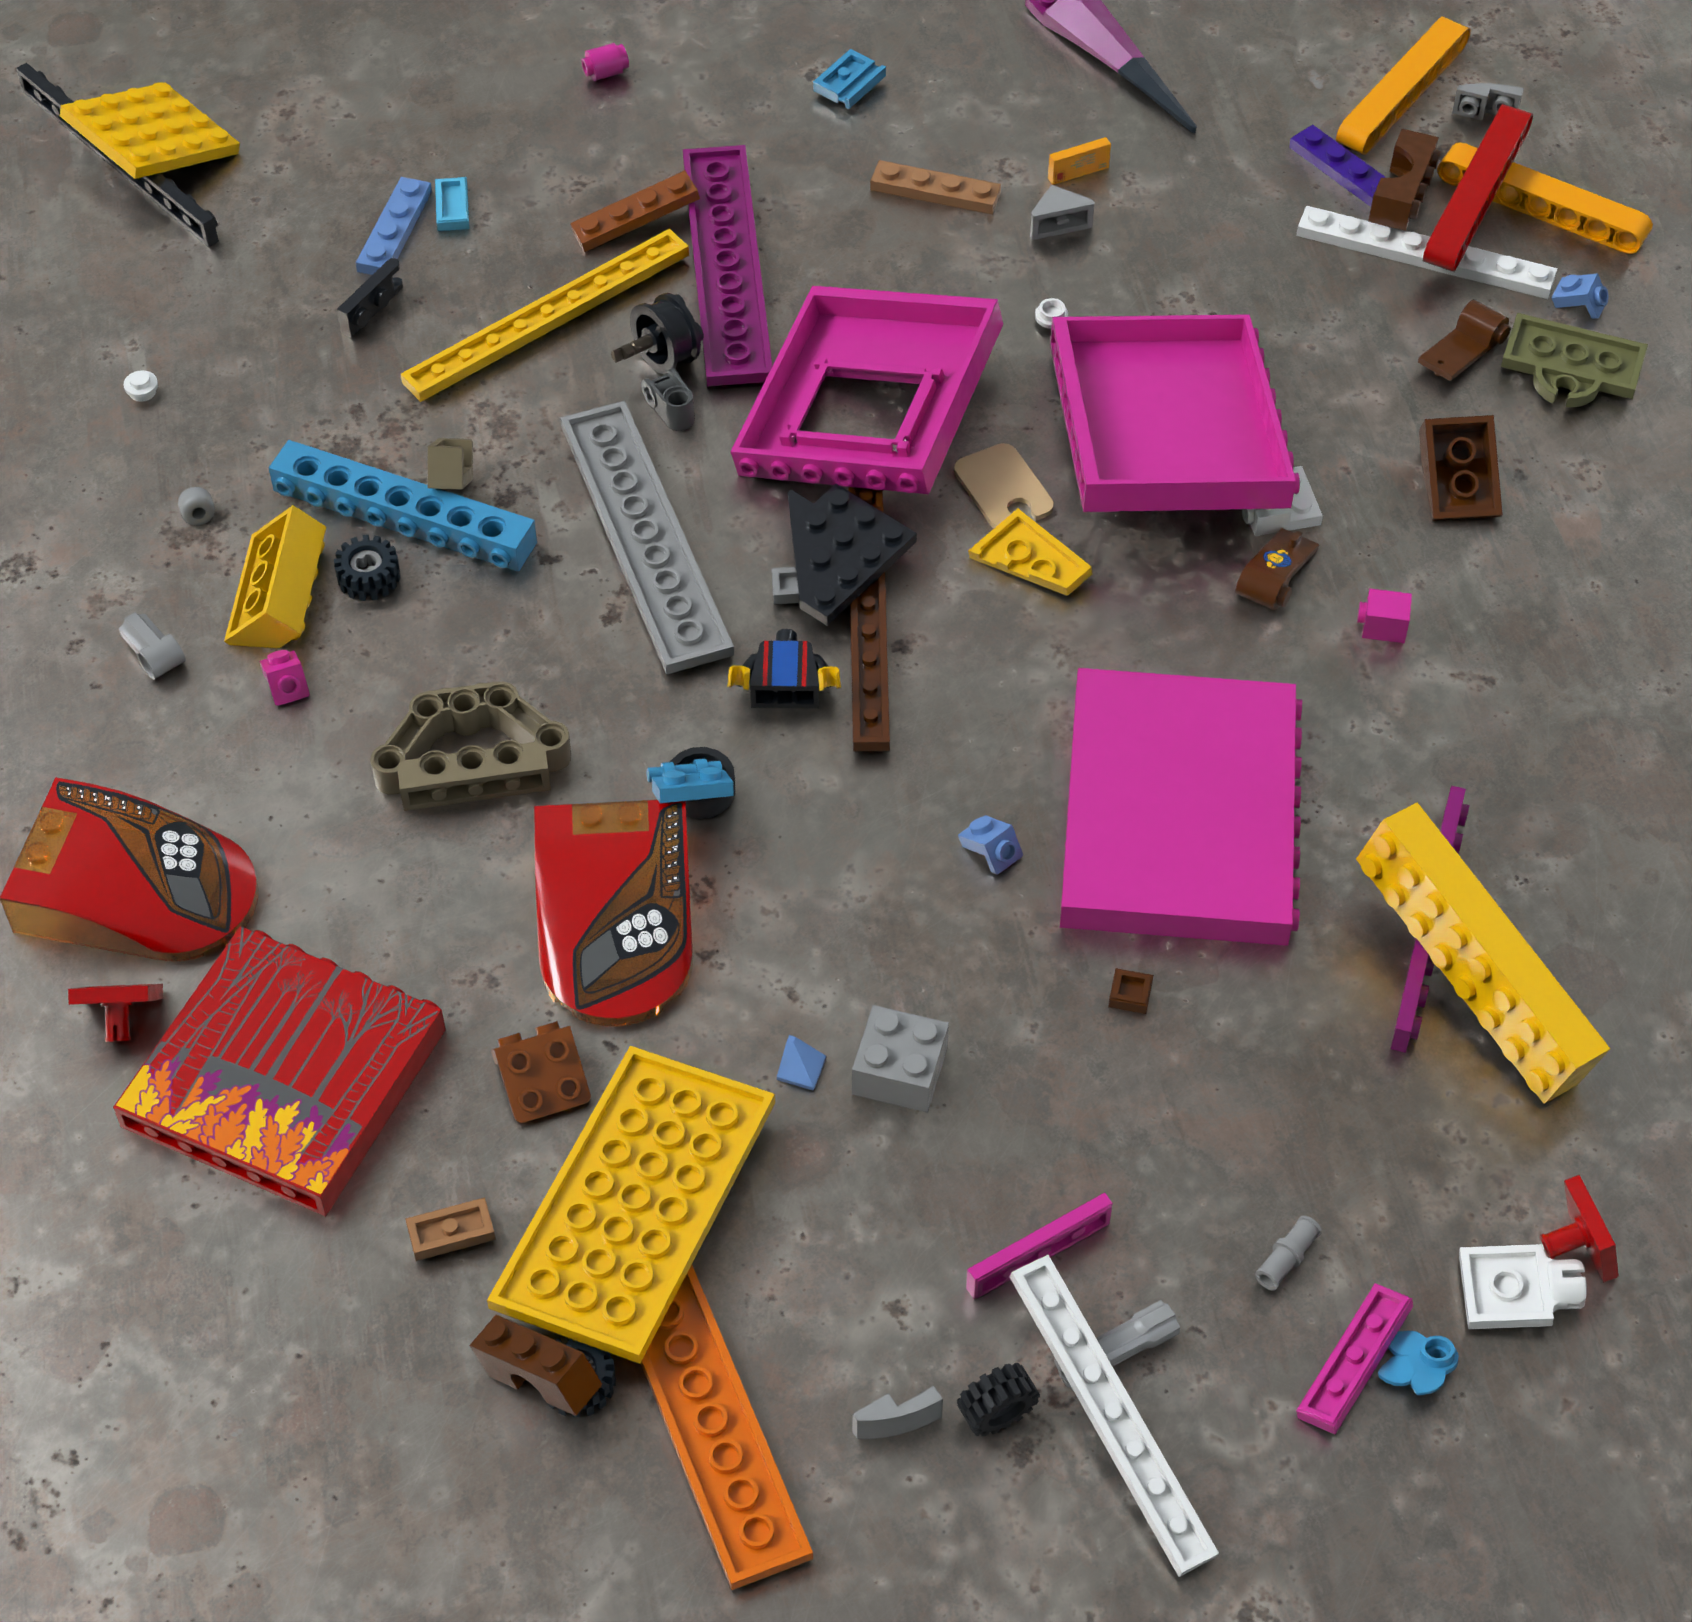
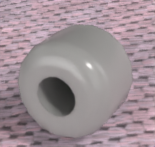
M191 487L183 491L179 496L178 506L181 516L186 523L200 526L211 521L215 513V506L211 494L206 489Z

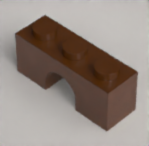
M495 1315L469 1345L489 1377L517 1390L527 1380L541 1393L546 1403L574 1416L578 1415L602 1385L583 1352L499 1315Z

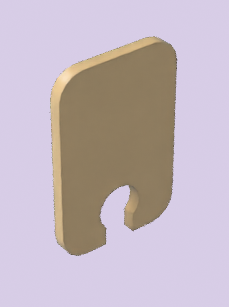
M1005 443L997 444L960 458L955 463V476L993 529L1011 514L1008 507L1013 503L1027 504L1035 521L1043 519L1053 512L1054 502L1012 445Z

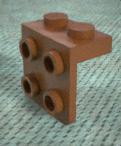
M558 1021L535 1028L537 1036L522 1040L520 1033L497 1039L499 1047L491 1049L494 1063L499 1066L512 1113L517 1122L525 1123L589 1102L591 1094L570 1026L560 1028Z

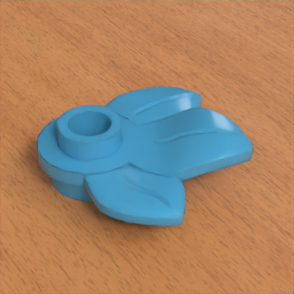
M1398 1331L1388 1347L1394 1356L1378 1370V1377L1393 1386L1411 1384L1416 1395L1431 1394L1444 1385L1445 1375L1456 1369L1459 1355L1454 1344L1446 1337L1430 1336L1426 1338L1416 1331Z

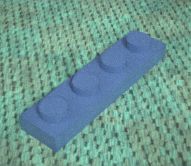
M400 177L356 261L357 272L373 275L387 260L391 258L398 259L432 193L431 182Z

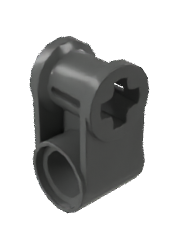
M674 368L668 369L665 375L653 380L648 378L642 380L641 387L646 401L655 409L667 427L675 431H683L693 426L695 423L693 393Z

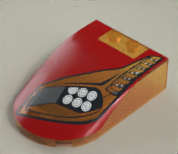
M55 777L2 891L0 901L13 933L160 961H187L205 956V951L223 942L227 945L240 926L246 928L257 906L259 888L256 873L249 856L237 843L224 835L134 795L99 785Z
M658 800L534 806L538 951L540 972L546 991L555 1003L558 1001L563 1007L571 1011L573 1017L595 1025L626 1026L657 1016L664 1011L663 1007L672 1001L676 995L680 996L689 982L693 968L686 801L659 803Z

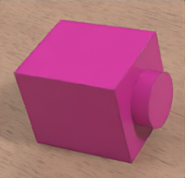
M1369 588L1367 601L1359 603L1357 623H1363L1362 638L1405 644L1410 622L1412 594Z

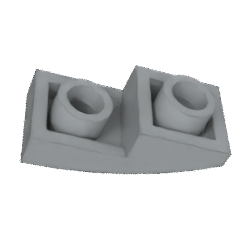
M1491 83L1458 85L1452 113L1483 120L1485 113L1496 115L1502 104L1519 109L1524 88Z

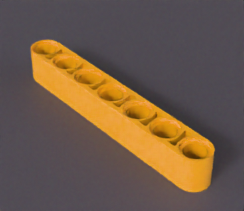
M1441 16L1343 120L1336 135V142L1366 155L1462 52L1469 40L1470 28Z
M1461 142L1452 145L1437 167L1439 177L1446 183L1457 187L1478 148ZM1515 162L1512 163L1493 199L1496 203L1627 254L1636 253L1653 229L1652 220L1643 212Z

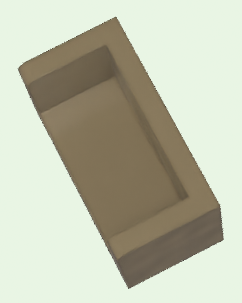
M438 438L428 446V488L463 489L473 480L472 439Z

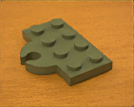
M1517 313L1501 367L1532 374L1533 385L1538 394L1552 404L1556 400L1557 388L1559 387L1571 390L1568 393L1566 407L1586 405L1595 399L1599 391L1633 399L1648 344Z

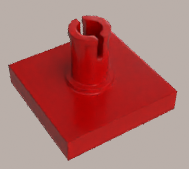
M163 983L89 986L68 989L69 1005L101 1003V1006H105V1042L131 1040L129 1005H132V1002L163 999Z
M1580 1175L1564 1180L1568 1214L1573 1223L1540 1235L1548 1257L1555 1259L1557 1256L1585 1246L1603 1283L1619 1277L1616 1244Z

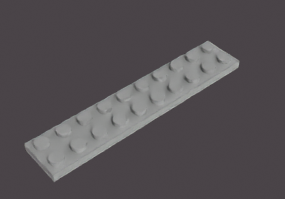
M625 400L560 417L565 437L666 675L734 656L733 643Z

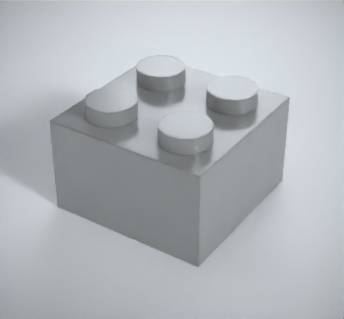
M873 1005L852 1068V1095L928 1113L948 1048L949 1023Z

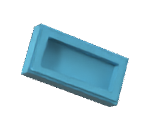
M467 177L435 179L437 230L470 229Z

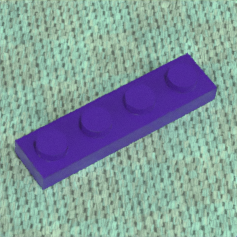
M1313 124L1290 138V149L1371 207L1373 195L1380 179L1386 178L1384 175Z

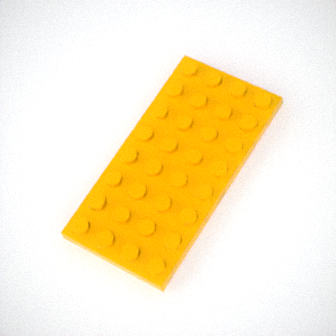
M629 1046L487 1299L488 1308L640 1364L775 1105V1094Z

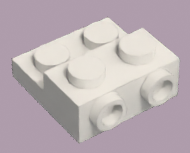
M1302 466L1293 467V472L1299 474L1300 489L1298 494L1293 495L1291 508L1242 509L1243 519L1246 524L1250 523L1255 536L1278 533L1281 528L1290 531L1321 525L1323 515Z

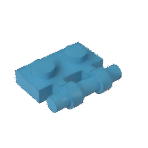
M704 758L694 759L691 764L674 765L673 762H663L660 767H650L646 770L647 780L652 782V792L659 803L734 796L733 781L727 772L722 770L721 761L707 762Z

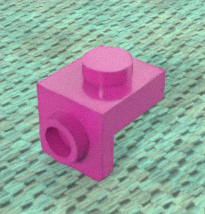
M278 650L270 653L267 659L259 661L263 675L269 684L275 705L279 706L310 695L301 662L294 650L290 652Z

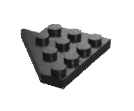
M834 484L815 503H812L793 490L788 492V507L800 609L828 626L917 542V533L838 484Z

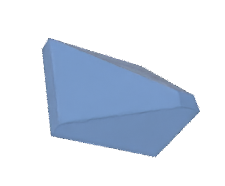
M789 1035L778 1070L777 1080L814 1091L825 1064L826 1055L797 1037Z

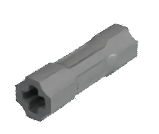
M1160 1300L1135 1313L1130 1320L1100 1335L1096 1339L1113 1367L1145 1349L1154 1348L1177 1336L1180 1333V1326L1175 1313L1168 1303L1165 1304ZM1055 1359L1054 1363L1058 1369L1060 1378L1063 1380L1067 1387H1070L1072 1389L1061 1367Z

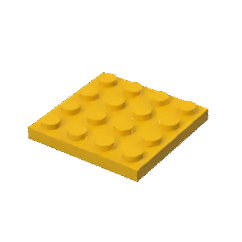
M157 82L141 88H130L127 91L114 94H103L96 98L80 99L73 103L61 105L60 117L134 179L239 154L240 142L165 82Z

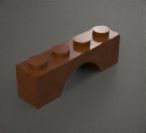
M1401 129L1395 143L1389 171L1399 177L1380 179L1373 195L1368 222L1406 231L1410 219H1417L1420 205L1424 202L1427 188L1431 184L1434 170L1437 169L1441 157V151L1436 150L1439 137Z

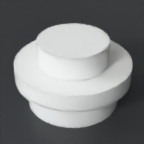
M1055 298L1043 300L1035 312L1037 323L1051 329L1052 317H1068V310L1065 304Z
M135 371L124 380L125 392L135 401H147L156 394L158 381L156 376L149 371Z

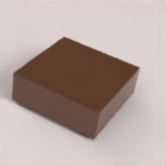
M1116 968L1108 1007L1147 1014L1154 975Z

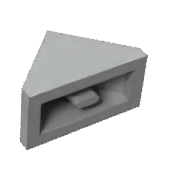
M1051 185L1031 212V240L1092 228L1094 215L1093 200Z

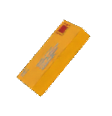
M1107 137L1049 154V181L1052 185L1109 168L1111 143Z

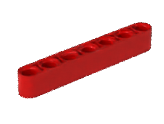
M1505 104L1500 106L1428 240L1423 255V262L1452 272L1456 271L1529 132L1533 113Z

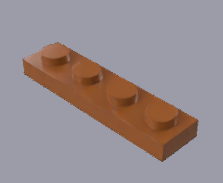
M684 170L571 222L570 225L584 252L695 202L700 199L694 183Z

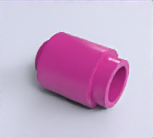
M611 43L585 51V58L581 59V64L587 77L591 76L593 81L623 73L624 69L629 68V59L623 44L616 45Z

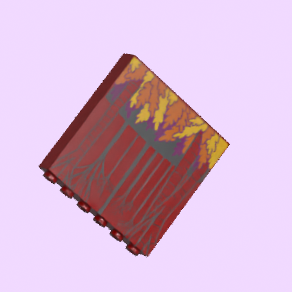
M240 926L117 1100L113 1109L121 1128L326 1217L446 1031L442 1009L430 1000H418L406 995L396 986H384L372 981L369 976L362 972L355 971L353 973L343 969L328 958L322 957L319 959L309 955L294 944L285 945L275 941L263 931H251Z

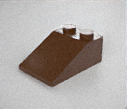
M1494 415L1425 419L1419 429L1421 463L1432 521L1502 517Z

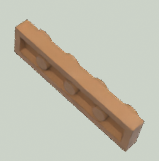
M879 160L870 181V190L993 215L1001 194V184Z

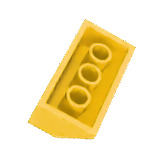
M292 505L251 535L224 639L225 643L233 646L281 648L291 640H297L302 635L306 625L304 622L306 609L312 601V595H310L312 584L319 571L317 568L319 556L325 547V542L323 541L326 531L325 525Z

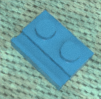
M850 49L813 81V91L836 103L841 101L845 103V108L850 109L886 77V66L881 65L879 67L875 65L874 60Z

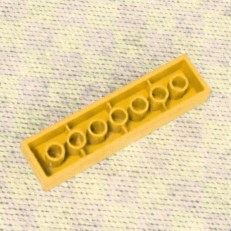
M1418 802L1383 819L1356 858L1364 874L1374 882L1384 895L1387 904L1394 908L1407 925L1411 935L1417 938L1430 955L1434 965L1440 968L1453 985L1457 995L1467 1003L1477 1016L1480 1025L1490 1033L1502 1049L1504 1056L1513 1063L1526 1080L1530 1090L1536 1093L1543 1104L1577 1086L1607 1054L1610 1047Z

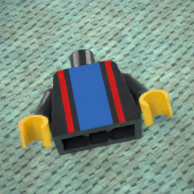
M791 629L779 630L776 633V641L761 642L757 653L751 654L742 666H730L728 672L727 687L731 688V686L737 685L738 687H743L744 690H749L750 684L751 708L819 709V690L823 691L824 688H831L833 686L837 687V689L841 688L839 668L828 666L820 655L813 654L812 644L808 641H797V633Z

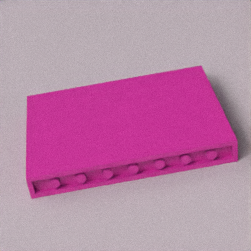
M1250 314L1052 317L1050 348L1083 512L1286 509L1292 507L1293 495L1299 493L1300 478L1298 473L1293 472V453L1287 450V431L1281 429V410L1275 407V389L1269 386L1270 371L1269 368H1264V349L1258 346L1259 332L1258 328H1253Z
M1078 668L1060 928L1288 946L1291 931H1298L1300 910L1293 908V900H1298L1300 891V878L1293 877V869H1299L1300 847L1294 846V838L1299 839L1301 817L1294 816V808L1299 809L1301 802V786H1295V779H1300L1302 758L1295 757V749L1300 750L1302 741V728L1295 727L1296 721H1301L1302 699H1296V684Z

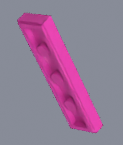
M1104 1192L968 1268L966 1289L973 1299H978L1010 1281L1013 1271L1046 1255H1049L1051 1258L1110 1224L1113 1203Z
M1376 1283L1373 1285L1297 1408L1298 1419L1336 1435L1413 1308L1412 1298Z

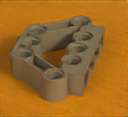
M507 682L477 683L469 686L426 691L414 696L409 704V712L386 743L374 749L370 757V763L376 788L385 794H401L404 811L549 791L551 790L549 773L563 770L569 765L571 761V746L567 727L560 722L549 720L518 695L516 687ZM492 727L502 731L512 739L501 741L494 748L483 749L477 745H468L458 750L457 753L446 754L440 750L429 751L437 739H440L445 733L456 732L462 736H470L476 734L481 728Z

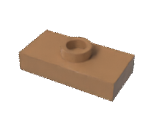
M485 1197L405 1218L416 1261L496 1240Z

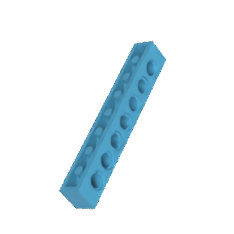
M288 440L268 467L273 491L283 496H291L306 501L313 506H321L339 512L343 516H351L369 522L374 526L384 527L399 532L404 536L429 542L437 547H445L460 552L467 557H475L493 563L500 568H508L519 572L537 544L535 520L442 489L428 488L426 484L298 442Z

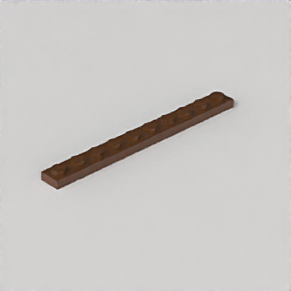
M848 487L849 492L883 512V490ZM884 572L850 604L853 751H890Z

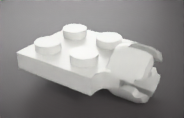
M1543 1244L1460 1247L1459 1261L1468 1329L1552 1326L1554 1320L1553 1312L1560 1309H1581L1585 1306L1587 1280L1585 1277H1582L1581 1272H1585V1269L1580 1260H1553L1548 1258L1544 1252Z

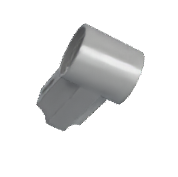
M132 613L125 618L124 623L119 628L122 638L137 653L142 667L152 679L158 678L186 661L185 655L174 637L170 634L165 636L146 614Z

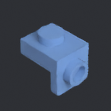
M1598 273L1569 275L1561 278L1552 296V301L1555 308L1586 305L1591 319H1597L1608 303V291L1603 286Z
M985 815L971 822L967 829L958 834L962 847L985 856L992 873H1001L1023 856L1013 826Z

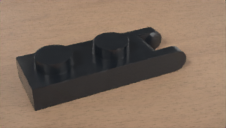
M391 258L387 260L337 308L342 334L352 338L361 328L368 324L369 320L377 312L386 307L389 301L403 288L402 279L392 277L400 269L398 259Z

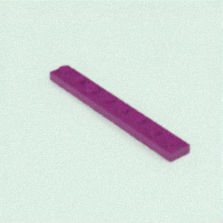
M1451 785L1440 832L1459 854L1463 834L1456 833L1457 826L1465 827L1470 805L1463 804L1466 789ZM1415 938L1390 1048L1406 1053L1409 1039H1418L1423 1017L1415 1015L1417 1007H1425L1429 991V985L1422 984L1424 975L1432 976L1434 968L1430 955L1417 938Z

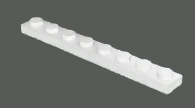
M1306 206L1296 235L1544 299L1549 298L1558 269L1468 246L1456 271L1452 272L1423 262L1424 251L1430 236L1383 226Z
M1046 1255L1013 1271L1010 1276L1011 1281L1178 1577L1215 1559L1219 1554L1218 1550L1050 1256Z

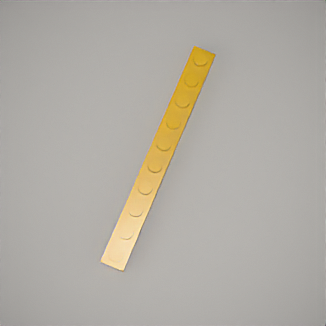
M669 228L401 373L402 384L422 402L689 256V246Z

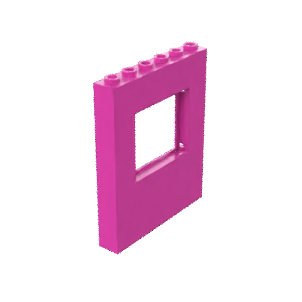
M812 286L730 451L738 476L813 484H838L844 487L929 495L1003 327L998 299ZM825 376L920 384L895 439L799 431ZM893 445H897V452L894 451Z

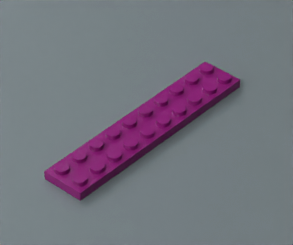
M745 145L682 149L684 170L694 183L700 196L699 200L688 204L700 325L704 333L702 344L707 386L765 382L772 368V358Z

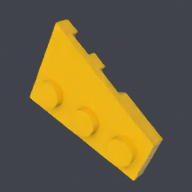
M1019 508L968 550L969 558L1066 596L1092 575V566Z

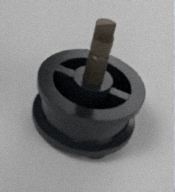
M663 293L655 298L653 304L641 303L632 309L630 327L634 341L611 351V356L615 363L640 353L652 369L658 373L666 374L668 369H675L678 362L690 363L698 358L704 333L701 326L695 322L685 301L679 294Z

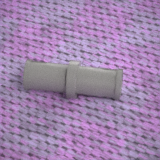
M1301 1216L1285 1238H1279L1272 1247L1273 1253L1255 1272L1257 1281L1266 1289L1276 1290L1290 1270L1299 1267L1304 1261V1253L1314 1240L1321 1235L1320 1225L1311 1217Z

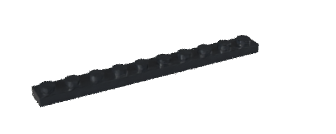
M24 63L16 68L24 94L208 248L219 242L216 231L218 223L215 216L209 210L205 211L190 194H184L178 189L172 179H166L160 173L134 179L60 117L61 105L75 102L66 96L61 87L54 86L48 81L43 72L36 71L28 63Z

